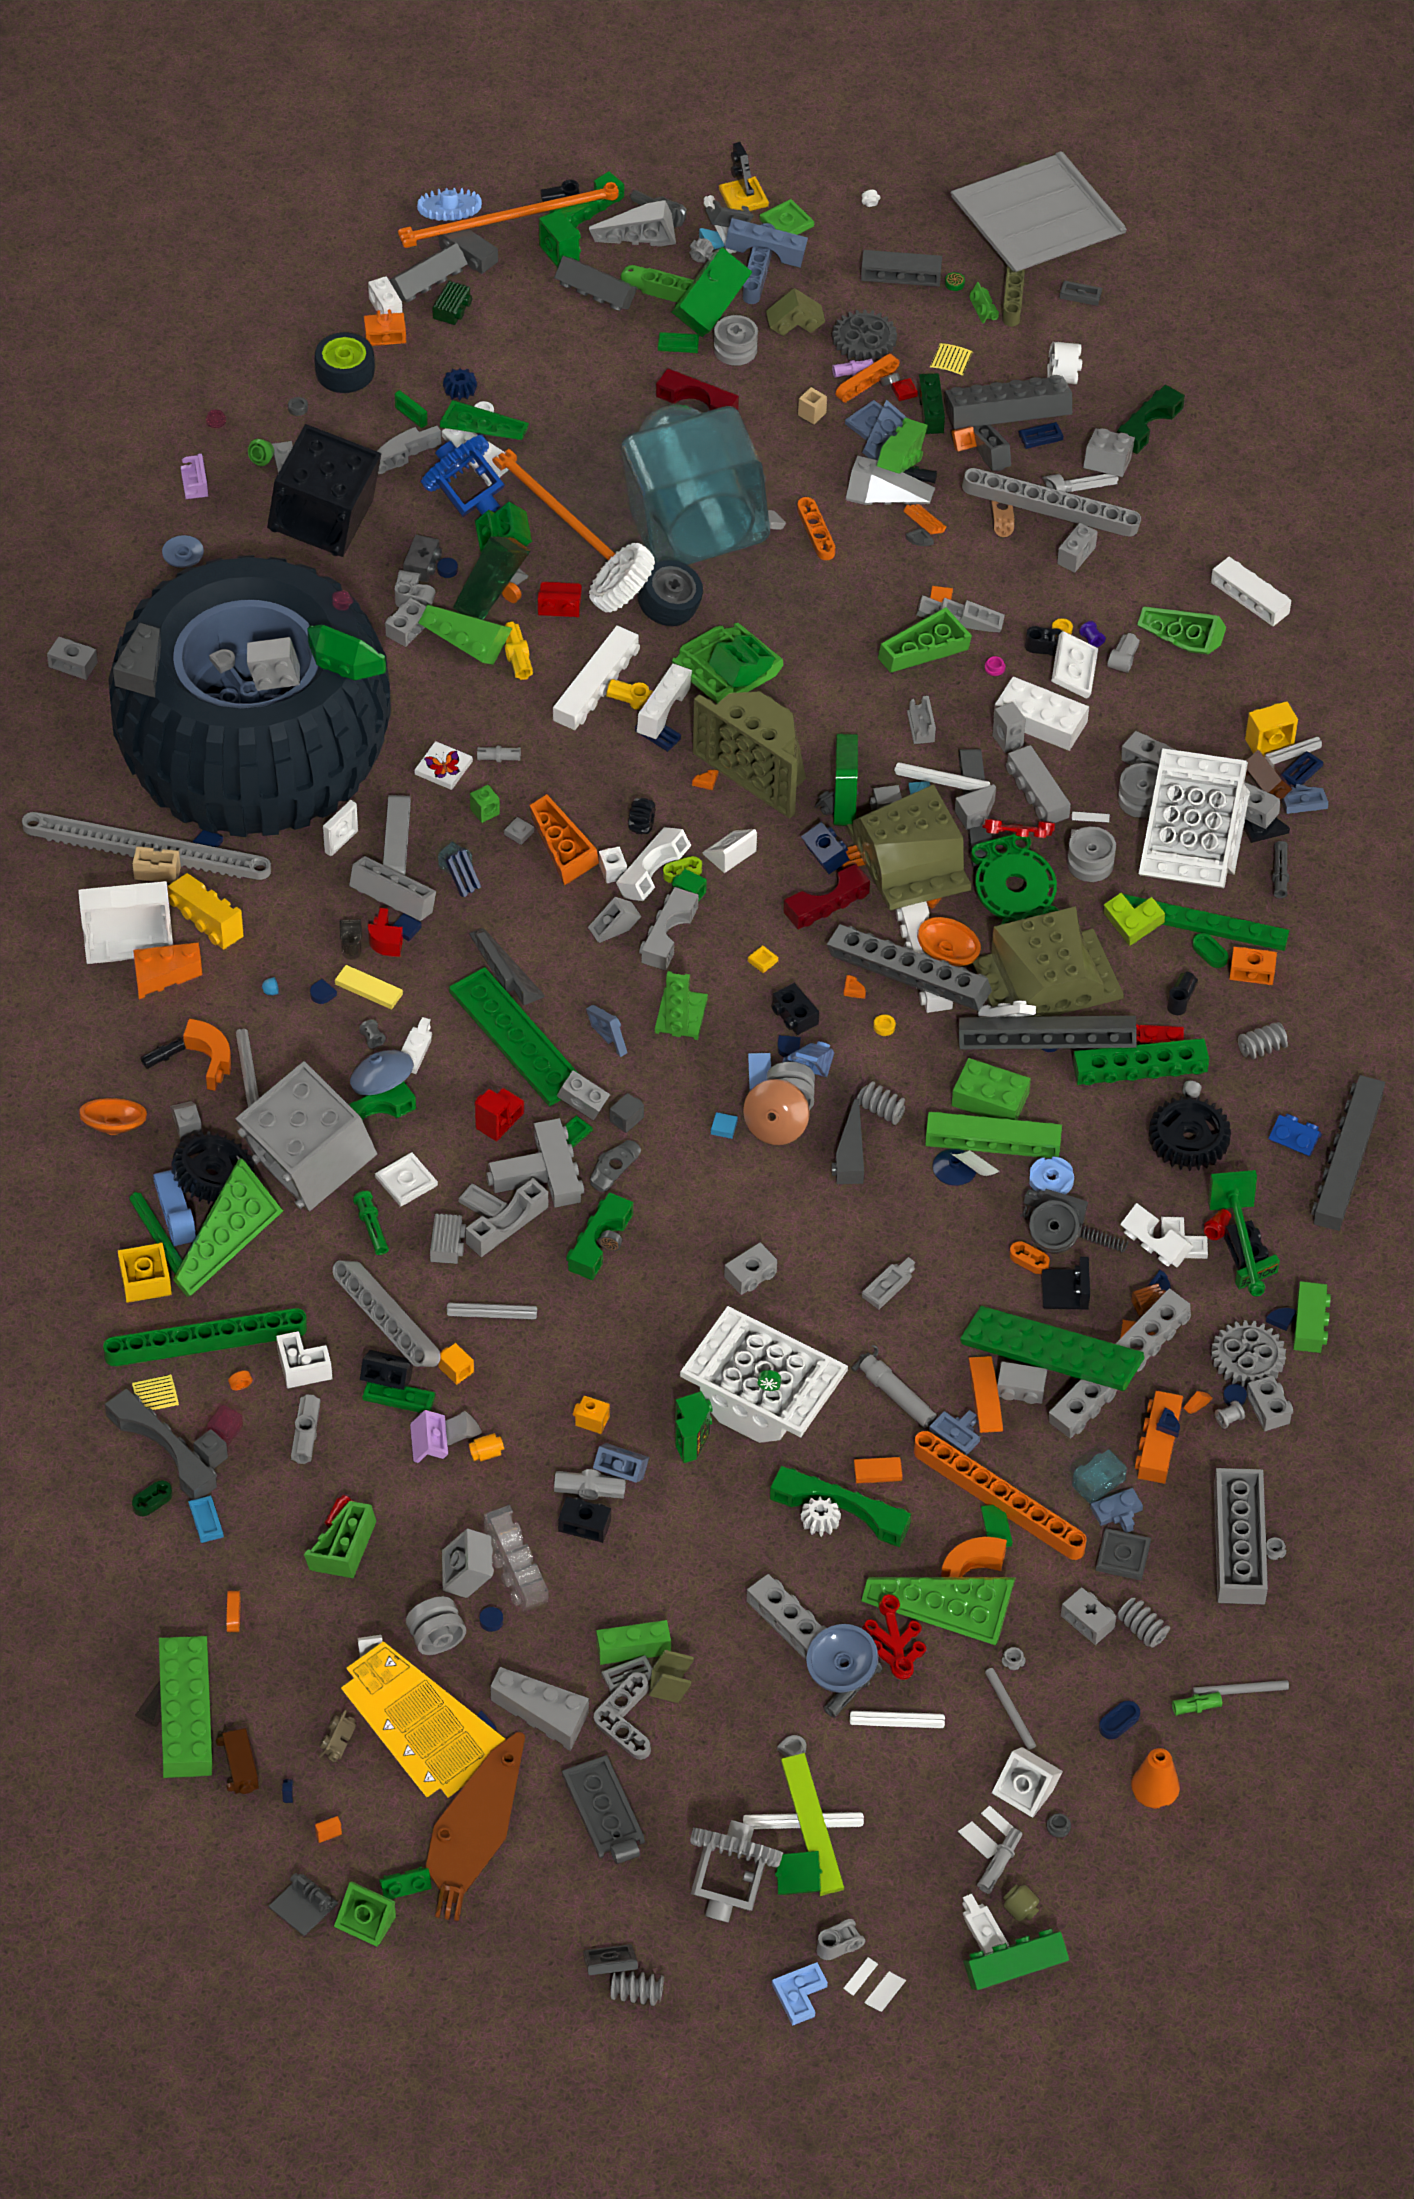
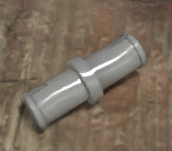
M497 745L496 748H477V760H496V762H501L502 760H521L520 747L502 748L501 745Z

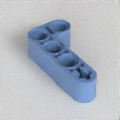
M172 1170L153 1174V1179L173 1246L194 1242L196 1238L192 1212L187 1208L182 1189L178 1187L179 1181H174V1175L171 1173Z

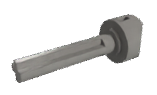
M1060 474L1044 476L1042 479L1047 488L1067 493L1117 484L1118 476L1101 474L1064 481Z

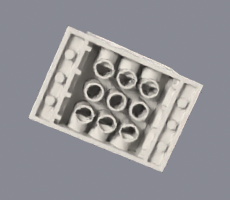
M1162 748L1140 864V876L1217 888L1225 887L1227 873L1235 874L1250 791L1244 784L1247 761Z
M727 1306L680 1371V1377L700 1386V1391H702L705 1399H709L713 1409L711 1413L719 1423L761 1443L781 1440L786 1431L802 1437L848 1371V1366ZM773 1370L779 1373L782 1378L780 1388L776 1391L761 1389L757 1383L760 1372Z

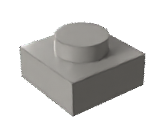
M517 817L504 830V835L522 845L534 833V826Z

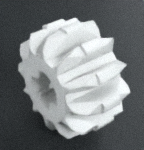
M819 1496L818 1501L811 1498L809 1504H804L801 1513L804 1529H810L811 1535L817 1531L821 1537L824 1531L831 1535L833 1529H837L839 1526V1520L841 1519L837 1503L831 1504L830 1498L824 1501L821 1496Z

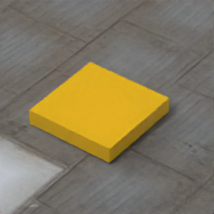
M756 176L748 179V182L754 189V195L746 196L738 180L719 185V191L728 208L743 211L742 206H747L749 211L769 206V202Z

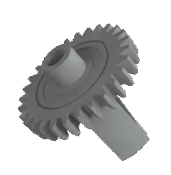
M731 1820L727 1835L693 1828L690 1842L698 1847L703 1845V1850L691 1895L709 1899L706 1917L729 1923L733 1906L752 1911L765 1864L767 1863L768 1866L772 1867L780 1865L783 1852L751 1842L754 1826ZM716 1847L719 1848L720 1854L723 1850H728V1856L735 1852L738 1853V1859L741 1855H746L747 1861L751 1857L754 1858L756 1863L754 1872L745 1871L742 1879L751 1882L746 1901L701 1889L711 1851H714Z

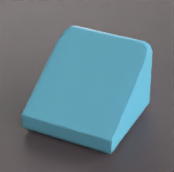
M699 229V238L708 239L714 249L724 247V243L717 231Z

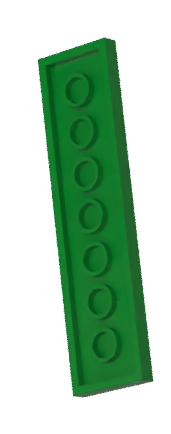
M486 967L449 986V993L544 1102L550 1107L561 1101L562 1099L558 1098L557 1094L572 1071H577Z
M980 1306L960 1338L961 1344L1120 1391L1126 1390L1145 1358L1144 1353L1138 1350L984 1306Z

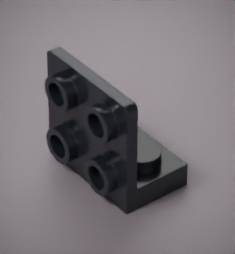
M1080 1257L1079 1266L1075 1265L1074 1269L1042 1270L1044 1309H1089V1257Z

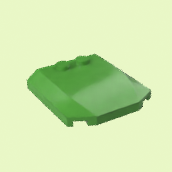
M734 623L732 628L724 629L723 626H718L684 644L679 650L680 654L678 657L672 660V664L692 670L691 682L716 703H719L729 693L753 690L774 678L783 667V659L756 638L775 657L772 667L749 686L738 688L729 686L727 681L709 665L717 643L733 642L736 635H752L755 637L739 623Z

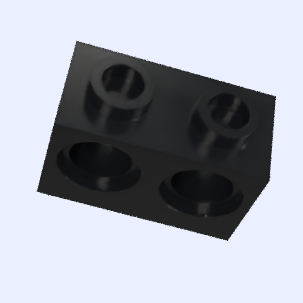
M795 982L773 993L771 1004L773 1012L777 1016L780 1015L784 1020L785 1026L789 1030H793L796 1035L819 1024V1010Z
M1252 1220L1246 1221L1245 1224L1256 1263L1269 1257L1267 1247L1261 1243L1259 1229L1255 1228ZM1237 1225L1226 1226L1225 1242L1237 1270L1243 1269L1247 1266Z

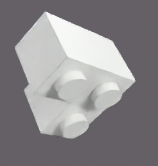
M299 1331L276 1336L278 1355L287 1388L332 1379L331 1361L326 1345L304 1350Z

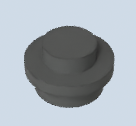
M1054 1814L1047 1821V1831L1054 1837H1064L1071 1830V1822L1064 1814Z

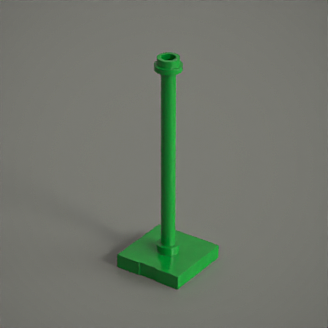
M1256 1170L1211 1174L1208 1199L1209 1210L1233 1209L1251 1282L1248 1285V1291L1252 1296H1261L1264 1293L1265 1284L1259 1280L1242 1212L1244 1207H1254L1257 1183Z

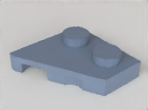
M1296 784V788L1291 787L1292 790L1281 799L1286 814L1328 809V800L1322 788Z
M595 1005L586 1008L591 1026L608 1044L614 1042L616 1053L620 1057L627 1054L619 1019Z

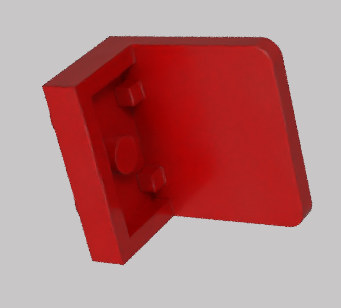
M542 582L540 592H538V615L579 617L582 585L579 583Z

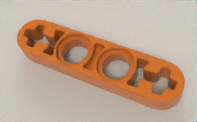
M887 354L842 383L836 390V397L846 403L879 382L881 377L894 372L899 366V360L892 354Z
M803 497L797 503L798 514L817 556L822 560H830L835 556V544L814 499ZM805 506L810 508V512L807 513V508ZM815 519L818 523L810 524L808 521ZM823 534L825 537L819 539L815 535Z

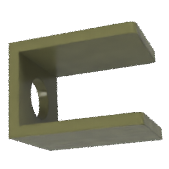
M665 1650L651 1670L649 1696L679 1703L691 1686V1681L682 1679V1677L693 1663L694 1657Z

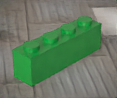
M1049 1928L1039 1931V1936L1030 1939L1029 1935L1015 1939L1016 1944L1007 1946L1006 1943L995 1945L992 1947L993 1951L984 1954L983 1950L969 1954L970 1959L963 1962L971 1989L979 1990L1069 1961L1061 1931L1053 1932V1929Z

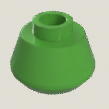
M255 439L248 446L249 458L255 465L265 466L274 456V447L269 441Z

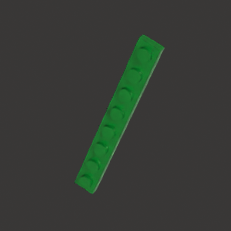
M1123 894L1134 909L1148 900ZM1156 901L1165 913V922L1162 925L1285 951L1290 931L1288 929Z

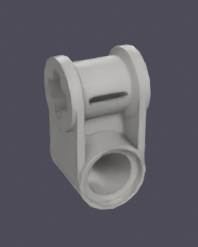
M848 1919L820 1932L816 1950L817 1955L823 1960H832L861 1948L866 1940L863 1936H860L855 1928V1921ZM825 1943H830V1944H832L833 1946H826V1945H824V1944H825Z

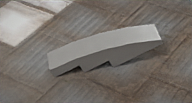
M922 595L919 601L916 616L926 619L947 607L965 628L988 632H1000L1002 629L1004 614L968 600L962 605L944 598L941 603Z

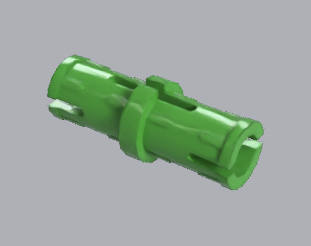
M1220 1692L1201 1696L1194 1694L1190 1698L1172 1701V1709L1175 1716L1190 1712L1202 1713V1710L1222 1707Z

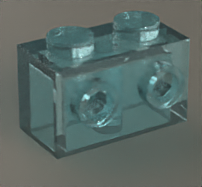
M1108 1449L1103 1454L1099 1453L1094 1456L1087 1465H1081L1075 1470L1072 1486L1091 1505V1503L1126 1480L1127 1467Z

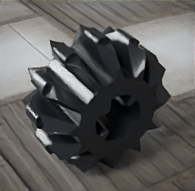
M635 798L628 815L629 830L642 835L650 833L656 812L655 803L652 800Z

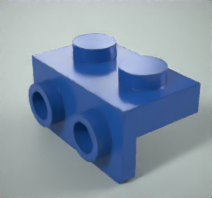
M1286 1114L1285 1117L1282 1115L1278 1116L1269 1140L1310 1157L1318 1138L1321 1139L1322 1134L1318 1131V1126L1308 1122L1306 1125L1298 1123V1118Z

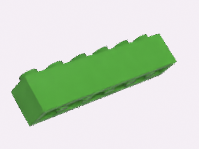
M929 1112L925 1146L1043 1158L1059 1157L1062 1125L1010 1120L1007 1118L998 1119L985 1116Z

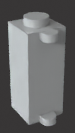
M542 1152L488 1163L489 1172L486 1173L488 1185L493 1186L494 1193L518 1189L531 1179L536 1180L539 1184L547 1183V1169Z

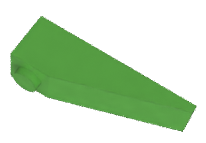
M1143 607L1137 624L1140 628L1188 652L1210 654L1221 646L1226 630L1225 624L1217 615Z

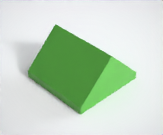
M351 1881L349 1882L334 1927L378 1947L396 1918L395 1901Z

